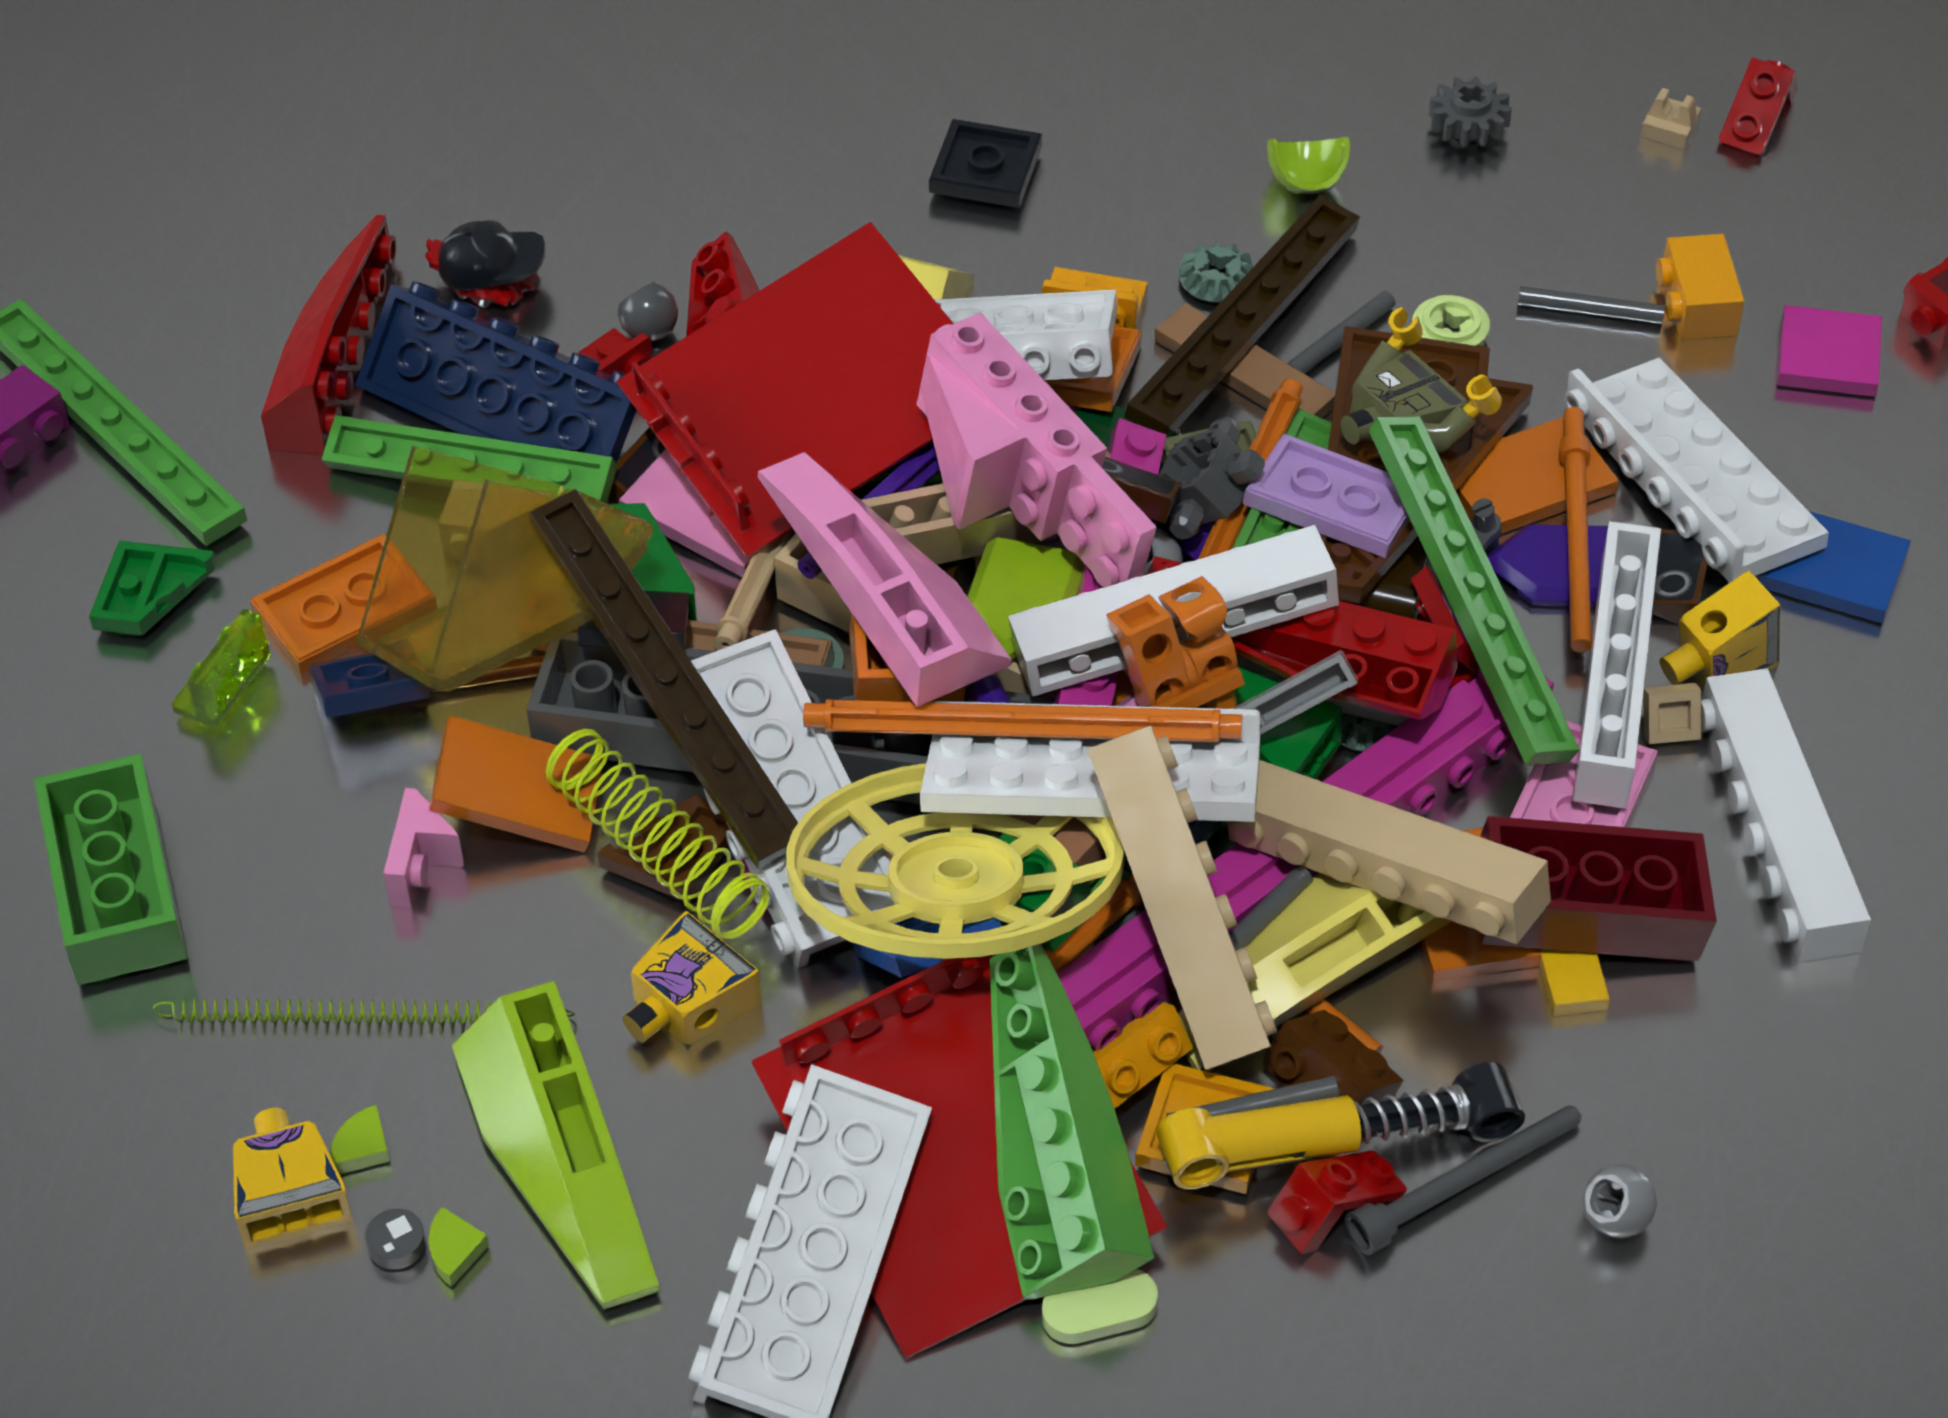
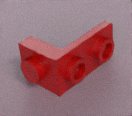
M1751 57L1720 133V145L1761 157L1764 154L1784 103L1791 106L1798 91L1796 71L1777 61H1763Z
M1947 256L1941 264L1925 273L1916 274L1908 281L1903 291L1904 300L1899 316L1919 335L1926 338L1940 350L1948 347Z
M1375 1151L1302 1162L1298 1164L1266 1213L1300 1254H1305L1318 1250L1344 1210L1361 1207L1366 1203L1377 1204L1397 1200L1404 1196L1407 1187L1396 1176L1392 1165Z

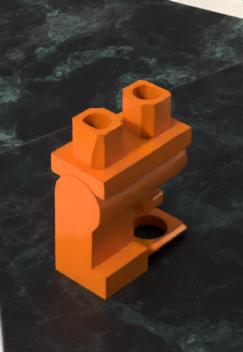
M1203 576L1160 595L1158 598L1162 606L1148 594L1106 614L1111 631L1119 640L1128 666L1129 678L1134 687L1133 692L1140 706L1197 708L1202 705L1203 708L1232 709L1237 706L1235 689L1245 685L1241 671L1237 668L1238 662L1233 641L1222 628L1227 615V607L1218 590ZM1187 593H1202L1199 597L1190 601H1176ZM1172 616L1187 633L1188 638L1179 643Z

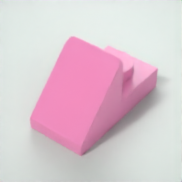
M405 788L383 873L389 903L392 907L412 908L416 888L424 887L426 884L428 865L462 868L464 866L460 838L457 832L438 812L428 810L430 803L415 788Z

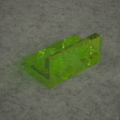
M243 608L234 622L221 631L217 644L203 662L195 665L188 682L172 701L174 713L213 728L218 727L271 656L262 615Z

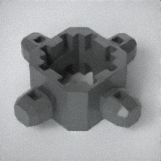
M1230 417L1217 419L1206 432L1183 438L1170 450L1162 470L1158 474L1182 483L1169 518V530L1179 539L1183 540L1193 537L1198 533L1202 524L1227 518L1240 506L1249 483L1258 479L1265 466L1264 459L1256 451H1242L1237 445L1240 438V426Z

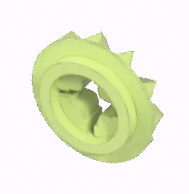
M1442 295L1426 300L1417 307L1412 319L1413 321L1418 316L1423 329L1421 338L1483 347L1486 336L1489 335L1490 319L1486 311L1476 302L1455 295ZM1443 321L1445 324H1449L1452 329L1459 328V332L1453 333L1449 328L1442 329Z

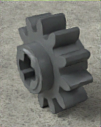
M1476 76L1468 82H1463L1460 78L1455 77L1453 88L1440 84L1438 85L1437 96L1430 98L1429 116L1432 117L1431 129H1444V141L1455 138L1460 140L1462 147L1468 146L1469 142L1477 141L1478 144L1484 147L1487 145L1488 135L1496 139H1502L1504 128L1510 127L1512 108L1509 106L1510 95L1507 93L1496 95L1497 83L1495 82L1486 86L1480 83L1479 77Z

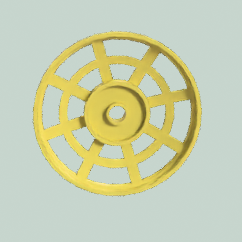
M926 763L899 767L870 775L845 785L823 798L805 813L796 825L786 848L787 881L792 895L804 912L823 928L850 942L878 951L910 957L939 959L983 957L1013 952L1044 943L1073 930L1093 917L1111 899L1121 882L1125 864L1124 848L1112 817H1075L1084 823L1098 838L1106 853V859L1075 868H1073V862L1065 847L1053 837L1073 816H1044L1038 823L1032 825L1026 821L1000 814L936 812L910 817L888 825L870 806L900 796L920 793ZM849 816L868 834V836L864 837L850 849L843 859L841 867L808 858L819 839L833 826ZM950 828V832L925 836L910 843L904 839L906 836L925 831ZM973 828L997 831L1015 836L1018 839L1008 844L989 835L974 833ZM881 848L893 856L889 863L888 875L859 871L866 860ZM1038 848L1052 862L1056 871L1023 876L1022 859ZM804 875L838 884L843 903L854 916L841 917L814 899L805 887ZM1106 876L1102 884L1084 901L1054 918L1050 917L1064 904L1071 893L1073 885ZM856 888L889 892L895 905L872 912L859 898ZM1054 889L1048 900L1034 912L1014 906L1022 893ZM915 917L927 922L939 923L940 927L939 933H928L911 930L894 923ZM992 917L1008 923V925L991 930L962 933L963 926L966 924L987 920Z

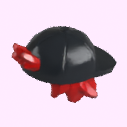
M494 220L473 221L454 229L443 242L437 239L433 241L428 239L426 241L428 251L425 253V258L429 261V267L439 272L442 281L447 286L453 288L461 300H466L469 297L478 306L487 308L491 302L507 306L509 303L515 305L518 300L522 299L523 291L534 290L533 282L539 281V276L536 272L545 259L546 247L543 236L536 232H509L504 226Z

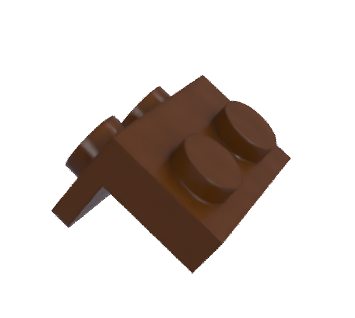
M1326 1010L1285 1021L1271 1046L1272 1048L1269 1049L1263 1061V1066L1284 1086L1335 1076L1339 1096L1348 1095L1359 1105H1362L1364 1100L1369 1097L1378 1102L1388 1094L1395 1097L1404 1081L1388 1066L1386 1059L1380 1053L1367 1048L1348 1031V1027L1342 1019L1328 1013Z

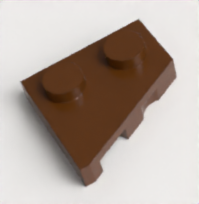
M693 795L676 805V811H686L689 814L690 823H699L703 827V836H713L717 839V848H729L726 831L730 829L721 813L717 815L713 813L707 799ZM682 815L675 816L668 830L657 841L647 847L646 858L659 855L662 846L669 837L679 828L685 826V818ZM665 816L653 818L648 825L638 831L639 836L633 839L632 846L645 843L649 833ZM666 821V822L657 830V832L654 834V836H655L656 834H658V833L663 829V827L666 825V823H667L668 821ZM689 828L680 844L669 854L662 857L660 871L673 867L683 849L693 840L699 838V831L696 828ZM679 834V835L671 842V844L668 846V848L678 839V837H679L681 834ZM710 840L702 841L693 857L683 866L676 869L673 883L687 879L695 864L705 854L712 851L713 843ZM608 844L598 852L600 868L675 897L671 894L670 887L662 886L657 881L656 875L649 874L643 868L642 862H636L630 856L629 850H624L621 847L615 849L611 844ZM643 848L634 850V853L642 857ZM691 848V849L686 853V855L683 857V859L691 852V850H692L693 848ZM723 852L716 853L707 869L696 879L690 881L687 895L696 894L724 855ZM657 860L647 862V864L655 870ZM670 873L662 874L661 877L666 882H669ZM684 885L674 887L679 894L683 895Z

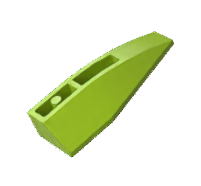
M555 980L500 996L452 1044V1050L483 1141L603 1309L660 1292L659 1283L615 1148Z

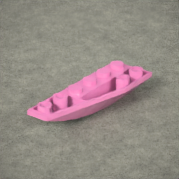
M804 452L758 471V479L916 707L1011 666V657L958 583Z

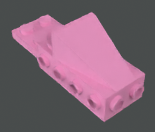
M981 312L953 325H944L931 334L917 406L928 418L953 524L961 530L1002 509L1010 507L1015 518L1021 524L1026 525L1040 541L1057 533L1064 546L1069 551L1074 552L1084 562L1102 587L1143 576L1157 527L1102 469L1107 447Z

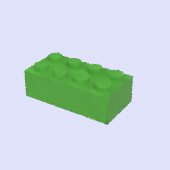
M142 754L33 778L64 946L77 985L187 959L154 797Z

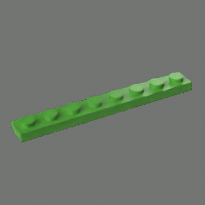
M19 299L0 310V350L17 367L23 364L60 391L66 413L205 546L247 521L245 508L24 300Z
M1420 416L1377 417L1368 431L1525 765L1570 762L1580 749Z

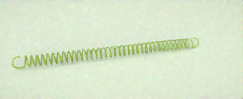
M185 998L182 1001L183 1010L179 1020L176 1017L174 1002L164 1001L153 1006L154 1011L158 1015L172 1017V1014L166 1015L156 1010L159 1004H172L173 1016L178 1023L183 1017L187 1022H191L194 1016L199 1023L202 1022L204 1017L211 1023L215 1016L220 1023L223 1022L225 1017L232 1023L236 1016L240 1023L245 1021L246 1016L251 1023L256 1020L257 1016L261 1023L266 1021L267 1016L272 1023L277 1020L278 1016L282 1023L287 1021L288 1016L292 1023H295L299 1017L303 1023H306L310 1016L314 1024L318 1022L320 1017L323 1023L326 1024L331 1016L335 1024L339 1022L341 1017L343 1022L347 1024L352 1016L356 1024L360 1022L361 1017L368 1024L373 1016L377 1024L381 1022L382 1017L389 1024L394 1016L398 1024L402 1022L403 1017H405L408 1024H411L415 1015L418 1024L423 1022L424 1017H426L429 1024H432L436 1015V1019L441 1025L445 1017H447L450 1024H453L457 1015L458 1022L462 1025L466 1021V1017H468L469 1023L473 1024L477 1019V1015L478 1018L481 1016L479 1000L476 1001L473 1022L470 1018L468 1000L466 1001L462 1022L459 1015L458 1000L455 1001L452 1022L449 1018L447 1000H445L444 1014L441 1022L438 1016L437 1000L434 1001L433 1016L431 1022L429 1021L426 999L424 1000L423 1014L420 1022L417 1016L416 1000L413 1001V1012L411 1020L408 1021L405 999L403 1000L400 1021L397 1020L395 1000L392 1001L391 1017L387 1021L384 999L382 1000L379 1021H377L375 1016L373 999L371 1001V1012L368 1021L365 1018L363 999L361 1000L360 1015L357 1021L354 1016L353 999L350 1001V1012L347 1021L344 1018L342 999L340 1000L339 1015L336 1021L333 1016L332 999L329 1001V1013L326 1021L323 1018L321 999L319 1000V1010L315 1021L312 1016L311 999L308 1000V1013L305 1021L301 1013V999H298V1010L294 1021L291 1016L290 999L287 1000V1013L284 1020H282L279 998L277 999V1011L274 1020L271 1019L269 999L266 1001L267 1008L263 1020H261L258 998L256 999V1011L253 1020L250 1019L248 998L245 1001L246 1008L242 1020L238 1013L237 998L235 999V1012L232 1020H230L228 1015L227 998L224 1001L225 1009L221 1020L217 1013L216 998L214 999V1012L211 1020H209L207 1015L206 998L203 1001L204 1010L200 1020L196 1013V998L193 999V1012L190 1020H188L186 1015ZM489 1000L487 1001L486 1010L490 1007ZM566 1010V1012L572 1013L571 1015H567L568 1017H573L575 1015L573 1011Z

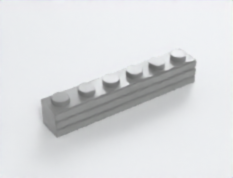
M1340 650L1232 709L1258 710L1260 712L1261 735L1348 687L1358 684V678L1344 652Z

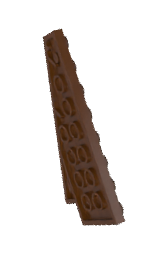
M1345 326L1327 450L1388 472L1375 444L1370 439L1357 444H1351L1345 439L1341 430V419L1345 415L1350 414L1353 398L1351 389L1364 365L1380 342L1383 340L1387 343L1393 333ZM1421 338L1420 341L1411 346L1403 345L1399 351L1403 353L1411 350L1468 401H1470V398L1466 392V387L1469 381L1478 375H1486L1488 377L1490 348ZM1488 378L1492 387H1496L1501 395L1500 409L1492 415L1478 414L1475 416L1474 419L1477 423L1464 434L1463 441L1454 444L1444 453H1438L1455 491L1530 405L1533 385ZM1411 520L1407 523L1386 558L1320 534L1336 568L1339 600L1360 603L1418 536Z

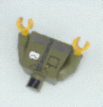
M1404 307L1395 309L1389 316L1392 336L1387 343L1383 340L1380 342L1352 386L1351 395L1353 398L1350 414L1342 417L1341 430L1345 439L1351 444H1357L1367 439L1374 443L1368 430L1377 417L1420 416L1437 453H1444L1454 444L1463 441L1464 434L1477 423L1474 419L1475 416L1478 414L1492 415L1500 409L1501 395L1496 387H1492L1486 375H1478L1469 381L1466 387V392L1470 398V401H1468L1411 350L1403 353L1399 352L1403 345L1411 346L1416 344L1423 335L1422 325L1418 316L1414 318L1411 325L1402 328L1407 322L1408 314Z

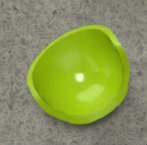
M1348 137L1305 142H1277L1276 139H1268L1267 152L1270 168L1277 180L1287 187L1289 192L1294 194H1321L1336 185L1346 168L1350 155V140Z

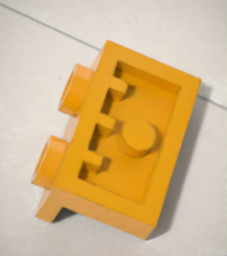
M1054 267L1051 279H1046L1043 282L1042 294L1116 289L1118 309L1115 326L1137 329L1148 295V282Z
M1163 1002L1149 1014L1128 1023L1119 1036L1102 1049L1094 1051L1093 1054L1115 1109L1194 1047L1175 1007Z

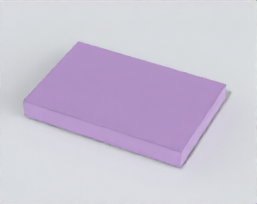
M1283 434L1265 460V466L1259 478L1250 482L1245 490L1243 499L1244 505L1304 528L1315 525L1320 534L1383 558L1388 556L1410 520L1388 472L1287 434Z

